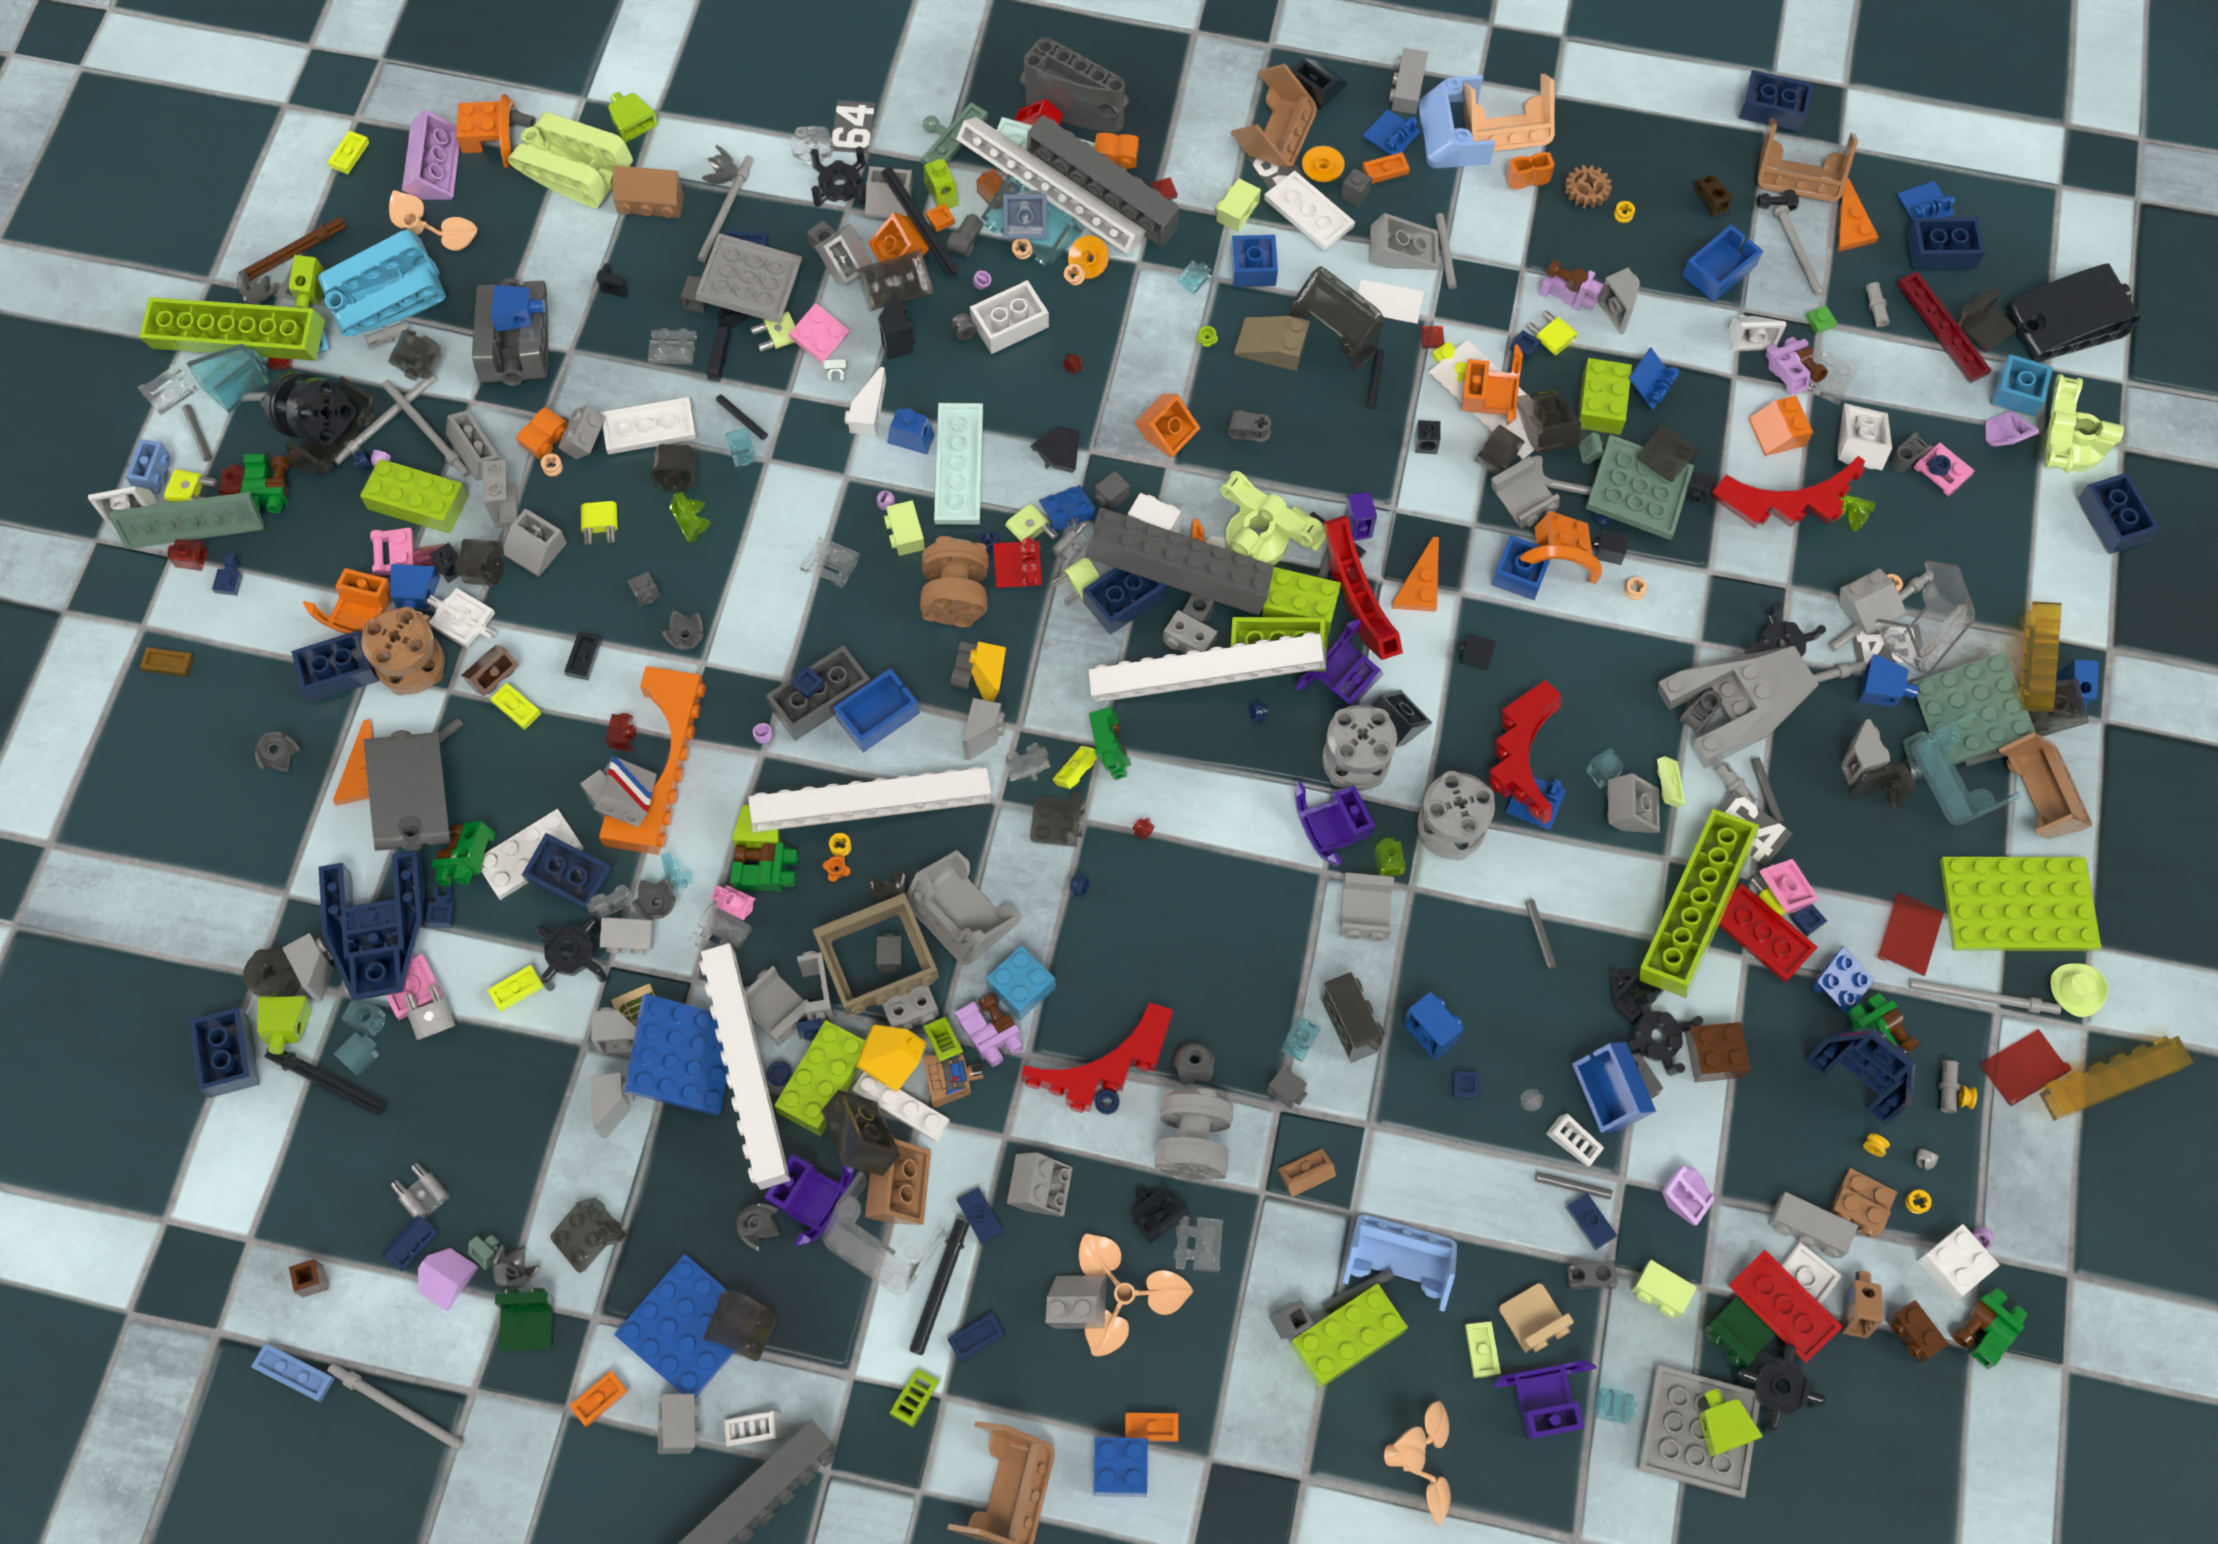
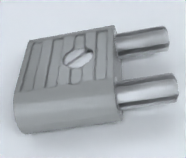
M436 984L428 986L433 1003L420 1008L417 1007L412 993L404 995L409 1009L407 1015L417 1040L455 1026L445 998H441Z

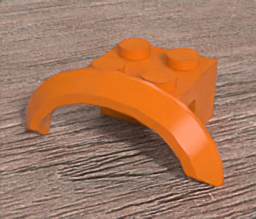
M502 94L500 101L458 103L456 138L462 153L483 152L484 141L499 140L504 168L509 167L508 157L512 154L509 130L510 110L515 106V102L507 94Z
M1515 345L1511 373L1489 371L1490 361L1467 360L1461 411L1506 415V425L1511 424L1516 419L1523 358L1518 345Z
M1549 511L1535 526L1536 543L1540 547L1525 552L1520 556V559L1531 564L1548 559L1572 561L1589 570L1590 574L1587 581L1596 584L1601 578L1602 567L1599 560L1592 555L1588 523Z
M344 568L335 586L339 599L330 616L319 610L314 603L303 601L307 612L321 624L345 634L361 630L363 634V626L366 621L386 611L391 601L390 583L387 578Z

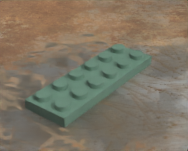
M250 492L110 511V520L126 549L264 530V522Z

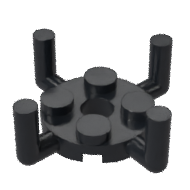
M856 147L857 161L853 165L836 160L827 167L820 163L819 151L817 149L810 151L812 166L820 173L818 176L819 187L813 186L811 188L815 206H821L826 200L832 202L844 200L845 202L853 198L861 204L866 203L865 185L861 183L858 172L866 164L863 147ZM837 180L845 181V183L842 185L834 184Z
M1776 601L1766 610L1770 625L1762 631L1758 643H1753L1746 649L1745 654L1778 649L1777 639H1783L1786 641L1787 647L1795 646L1801 657H1803L1806 653V642L1817 640L1826 632V627L1819 625L1812 632L1803 634L1795 622L1778 620L1776 613L1782 608V604Z
M589 917L581 928L578 926L560 927L551 932L544 926L539 925L536 927V934L544 943V957L549 965L540 977V981L547 991L555 989L552 978L556 973L575 976L587 968L594 973L599 982L607 980V975L602 967L592 960L595 947L589 933L591 930L594 934L601 932V926L595 917ZM574 945L575 951L571 955H564L562 953L564 947Z
M1648 993L1638 999L1642 1016L1635 1022L1636 1024L1631 1035L1632 1040L1627 1041L1630 1051L1636 1049L1640 1055L1651 1059V1061H1662L1667 1075L1674 1076L1685 1071L1684 1064L1677 1063L1674 1065L1671 1057L1683 1046L1682 1032L1690 1030L1692 1026L1702 1025L1703 1018L1695 1016L1677 1023L1670 1013L1651 1010L1649 1004L1656 1001V995ZM1653 1030H1658L1661 1033L1662 1040L1660 1043L1652 1039Z
M1787 1344L1779 1349L1778 1355L1782 1359L1768 1362L1757 1373L1742 1368L1731 1376L1734 1383H1740L1743 1380L1754 1383L1756 1400L1770 1411L1768 1422L1761 1426V1431L1764 1434H1770L1777 1430L1781 1415L1797 1411L1806 1401H1808V1406L1811 1409H1816L1826 1402L1825 1396L1810 1391L1809 1382L1801 1372V1368L1793 1363L1796 1351L1793 1344ZM1777 1380H1783L1787 1383L1788 1392L1786 1394H1781L1776 1390L1775 1383Z

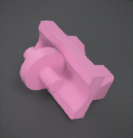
M717 885L711 895V899L717 901L715 905L717 908L743 921L752 912L755 899L728 885L725 888Z

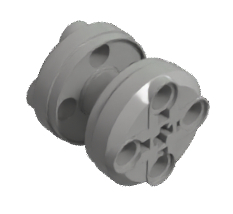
M1353 705L1340 709L1335 713L1328 727L1326 743L1322 754L1323 768L1330 782L1335 787L1346 789L1355 785L1357 791H1365L1382 784L1388 774L1391 757L1397 743L1396 729L1389 718V714L1384 709L1368 705ZM1345 721L1348 724L1342 726L1338 722ZM1372 721H1380L1382 725H1375ZM1343 771L1347 775L1339 776L1336 772ZM1375 771H1378V772H1379V775H1376V776H1375V775H1372L1371 773H1373V772H1375Z
M1455 771L1444 773L1443 776L1437 778L1429 786L1426 792L1423 806L1417 819L1419 841L1430 852L1439 857L1457 861L1466 859L1467 856L1473 854L1481 846L1493 819L1495 811L1493 791L1480 779L1470 774ZM1445 783H1452L1456 788H1449ZM1476 798H1483L1487 803L1482 804ZM1429 828L1434 834H1428L1424 829ZM1455 844H1463L1466 849H1458Z
M1210 1089L1163 1091L1160 1104V1120L1166 1125L1180 1130L1179 1137L1165 1138L1158 1141L1155 1150V1167L1170 1174L1173 1178L1181 1180L1225 1179L1229 1164L1228 1148L1217 1142L1209 1141L1210 1132L1224 1131L1231 1127L1234 1112L1233 1103Z

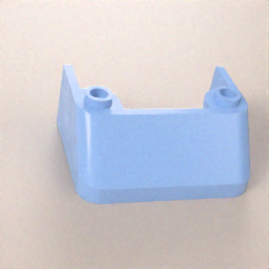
M1483 75L1447 78L1420 98L1417 109L1426 161L1429 166L1433 168L1490 165L1495 140L1474 141L1473 135L1469 130L1464 128L1454 129L1450 102L1463 101V83H1468L1475 89L1476 100H1478Z
M1359 1215L1346 1261L1343 1283L1348 1284L1350 1274L1356 1277H1363L1364 1275H1369L1371 1269L1383 1272L1390 1268L1396 1276L1421 1282V1289L1431 1298H1440L1439 1310L1445 1311L1455 1277L1457 1243L1451 1238L1370 1215Z

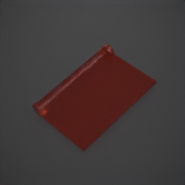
M1897 893L1877 958L1882 961L1889 960L1925 976L1944 912L1905 894Z
M2039 1029L1979 1064L2010 1106L2015 1105L2072 1070L2070 1064L2062 1061Z

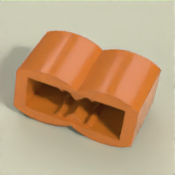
M1111 133L1096 134L1094 150L1105 154L1110 161L1116 165H1121L1125 169L1136 168L1139 137L1126 134L1118 136Z
M1540 152L1531 157L1518 156L1511 159L1506 173L1510 189H1523L1529 185L1539 186L1550 182L1555 166L1551 153Z
M544 407L519 432L516 440L519 446L540 460L552 452L555 443L562 440V435L568 425L563 418L547 407Z

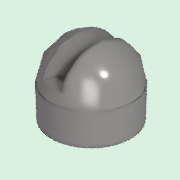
M1919 1149L1916 1155V1163L1920 1168L1924 1167L1925 1170L1934 1168L1939 1156L1930 1151Z

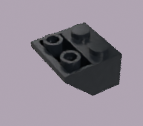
M1303 59L1291 70L1320 110L1347 85V81L1316 60Z
M897 293L892 294L878 317L881 343L888 360L913 353L912 344L915 343L911 319H907L904 301H899Z

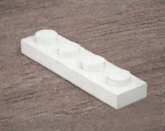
M866 1072L862 1073L852 1088L854 1094L936 1143L950 1122L947 1117L900 1089L894 1092Z

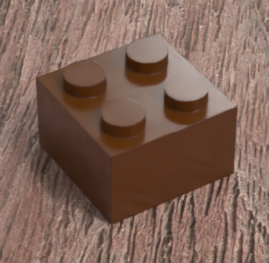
M1741 1022L1692 1026L1685 1035L1695 1083L1744 1078L1751 1070Z

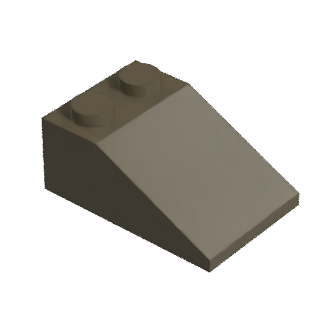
M1292 316L1246 317L1234 355L1297 371L1307 341L1310 321Z

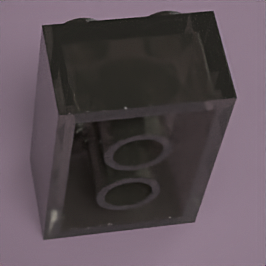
M921 250L856 269L869 312L884 308L892 294L897 293L899 301H908L934 293Z
M1352 972L1324 982L1320 995L1321 1002L1350 1063L1377 1053L1383 1039L1382 1036H1384L1381 1024L1375 1022L1372 1016L1373 1008L1369 1000H1365L1361 993L1363 992L1361 982L1358 978L1354 979Z
M838 1090L821 1110L826 1126L833 1138V1143L839 1153L840 1160L846 1167H853L867 1173L883 1176L899 1158V1150L877 1101Z

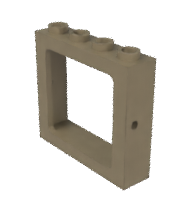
M905 893L813 929L846 1015L851 1013L852 1015L860 1014L866 1010V1007L874 1004L882 1005L893 996L907 995L913 988L929 986L935 982V979L939 978L937 968ZM893 916H899L922 971L853 998L832 947V942Z

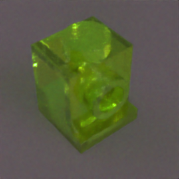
M1393 838L1382 839L1375 849L1379 876L1403 875L1406 864L1404 862L1401 841L1395 842Z

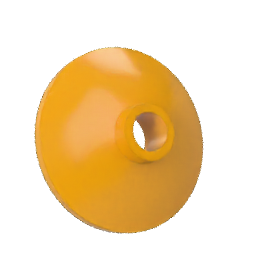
M1318 146L1306 152L1303 157L1302 168L1309 178L1318 182H1330L1342 174L1344 159L1337 150L1327 146Z
M1092 235L1082 236L1072 244L1068 255L1069 265L1078 264L1085 272V279H1093L1099 276L1105 270L1109 260L1106 244L1100 238ZM1094 255L1093 261L1090 262L1089 257Z

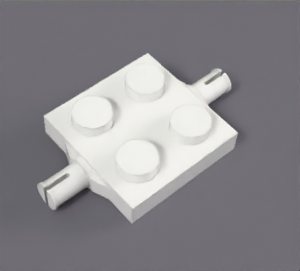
M456 588L443 601L433 595L427 599L428 604L437 608L435 615L428 622L429 626L465 648H468L480 634L489 640H493V637L496 636L495 631L486 627L495 614L494 610Z

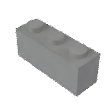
M1404 48L1402 56H1398L1396 68L1399 69V73H1394L1392 85H1396V89L1391 88L1389 101L1393 102V111L1416 114L1428 52Z
M469 410L447 416V437L475 480H482V462L499 460L498 454Z
M1787 1192L1778 1198L1768 1224L1774 1227V1230L1779 1234L1796 1237L1803 1245L1808 1247L1815 1246L1823 1250V1253L1831 1258H1842L1848 1253L1858 1227L1856 1224Z

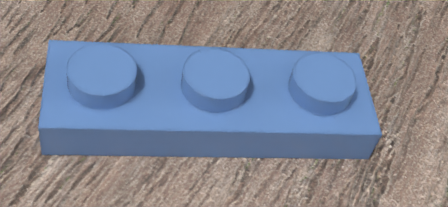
M266 1343L251 1366L320 1403L335 1378Z

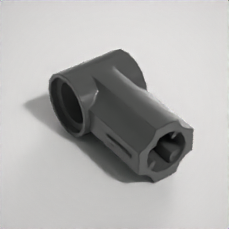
M974 214L967 215L957 232L953 231L947 242V249L969 257L973 250L975 239L983 228V221Z

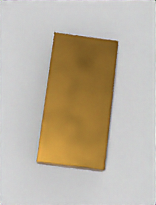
M146 647L140 669L143 672L188 677L194 656L192 653Z

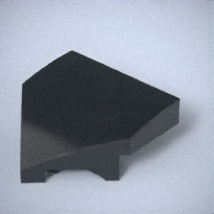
M1058 426L1031 444L1030 447L1034 452L1037 451L1044 460L1046 469L1051 466L1052 468L1073 473L1076 470L1079 430Z
M1640 969L1627 972L1611 970L1613 1009L1633 1025L1642 1016L1638 999L1648 993H1654L1657 1000L1664 990L1639 981Z
M1144 1186L1136 1187L1135 1194L1137 1198L1134 1210L1131 1211V1216L1134 1219V1225L1150 1244L1190 1212L1173 1191H1169L1167 1186H1162L1160 1189H1145Z

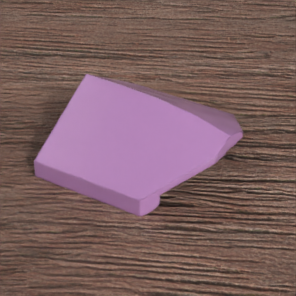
M2012 410L1986 420L1985 424L1986 441L1990 446L1994 447L2014 444L2039 433L2038 428Z
M1680 1166L1662 1191L1668 1208L1693 1226L1698 1225L1715 1200L1714 1196L1710 1194L1704 1178L1692 1167Z
M451 1248L427 1255L418 1268L419 1293L448 1311L479 1267Z

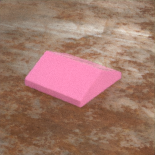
M1793 859L1759 871L1786 913H1795L1819 900Z

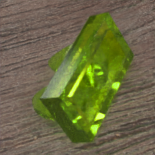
M683 492L675 493L670 510L688 543L696 541L699 533L704 532L711 523V521L703 517L694 515L702 510L705 503L696 499H686Z
M1846 495L1842 499L1844 501L1842 508L1844 512L1841 517L1849 509V523L1853 532H1856L1865 524L1870 513L1874 511L1876 503Z

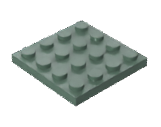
M1609 435L1585 509L1671 540L1674 536L1694 465Z
M2005 652L1911 682L1919 686L1916 697L1942 769L1999 751V748L2033 732L2036 733Z

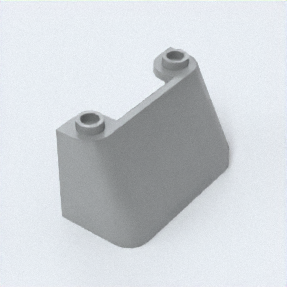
M956 850L916 873L906 897L913 914L958 962L963 965H969L1018 924L1021 916L1009 905H1003L998 910L968 879L970 863L967 858Z

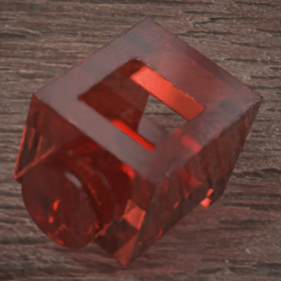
M230 465L228 469H222L220 486L218 487V492L221 496L241 492L245 468L239 465Z
M176 539L174 545H170L167 550L168 558L175 568L202 571L208 554V550L201 540H196L195 542Z
M628 713L611 714L605 739L610 749L633 752L634 747L631 739L635 738L636 726L632 722V715Z

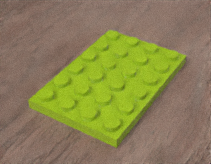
M1942 857L1940 859L1953 951H2098L2101 949L2086 857Z

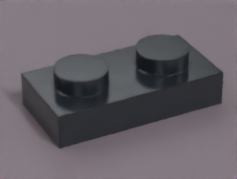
M578 631L564 671L566 676L589 680L602 642L601 636Z

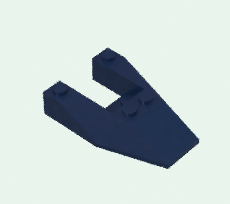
M416 850L392 854L395 899L353 906L351 872L344 863L318 867L322 935L353 1001L397 994L404 991L423 920L425 895L424 861Z
M1871 1026L1828 1032L1805 1059L1807 1064L1824 1077L1839 1063L1878 1094L1866 1110L1885 1125L1913 1102L1914 1059L1909 1056L1904 1048L1896 1046L1889 1041L1882 1031Z

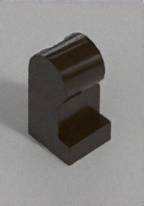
M1709 175L1695 181V191L1709 207L1708 213L1712 218L1729 211L1733 196L1716 176Z

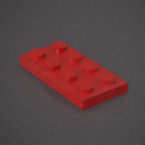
M1742 883L1733 892L1718 926L1784 983L1791 978L1818 948Z
M1765 1249L1728 1285L1786 1344H1793L1795 1346V1353L1805 1363L1843 1327Z

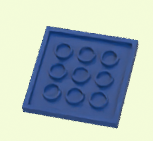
M650 994L642 995L624 1093L714 1116L720 1115L728 1065L724 1066L720 1052L724 1051L722 1042H718L715 1029L719 1028L717 1020H713L711 1011Z
M684 1254L614 1335L681 1394H694L695 1400L762 1322V1319Z

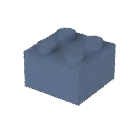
M1003 191L1004 239L1047 238L1046 191Z

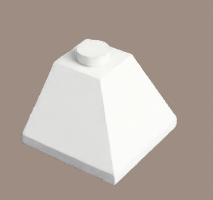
M1740 315L1733 317L1728 328L1731 350H1766L1770 345H1777L1786 327V322L1757 316Z

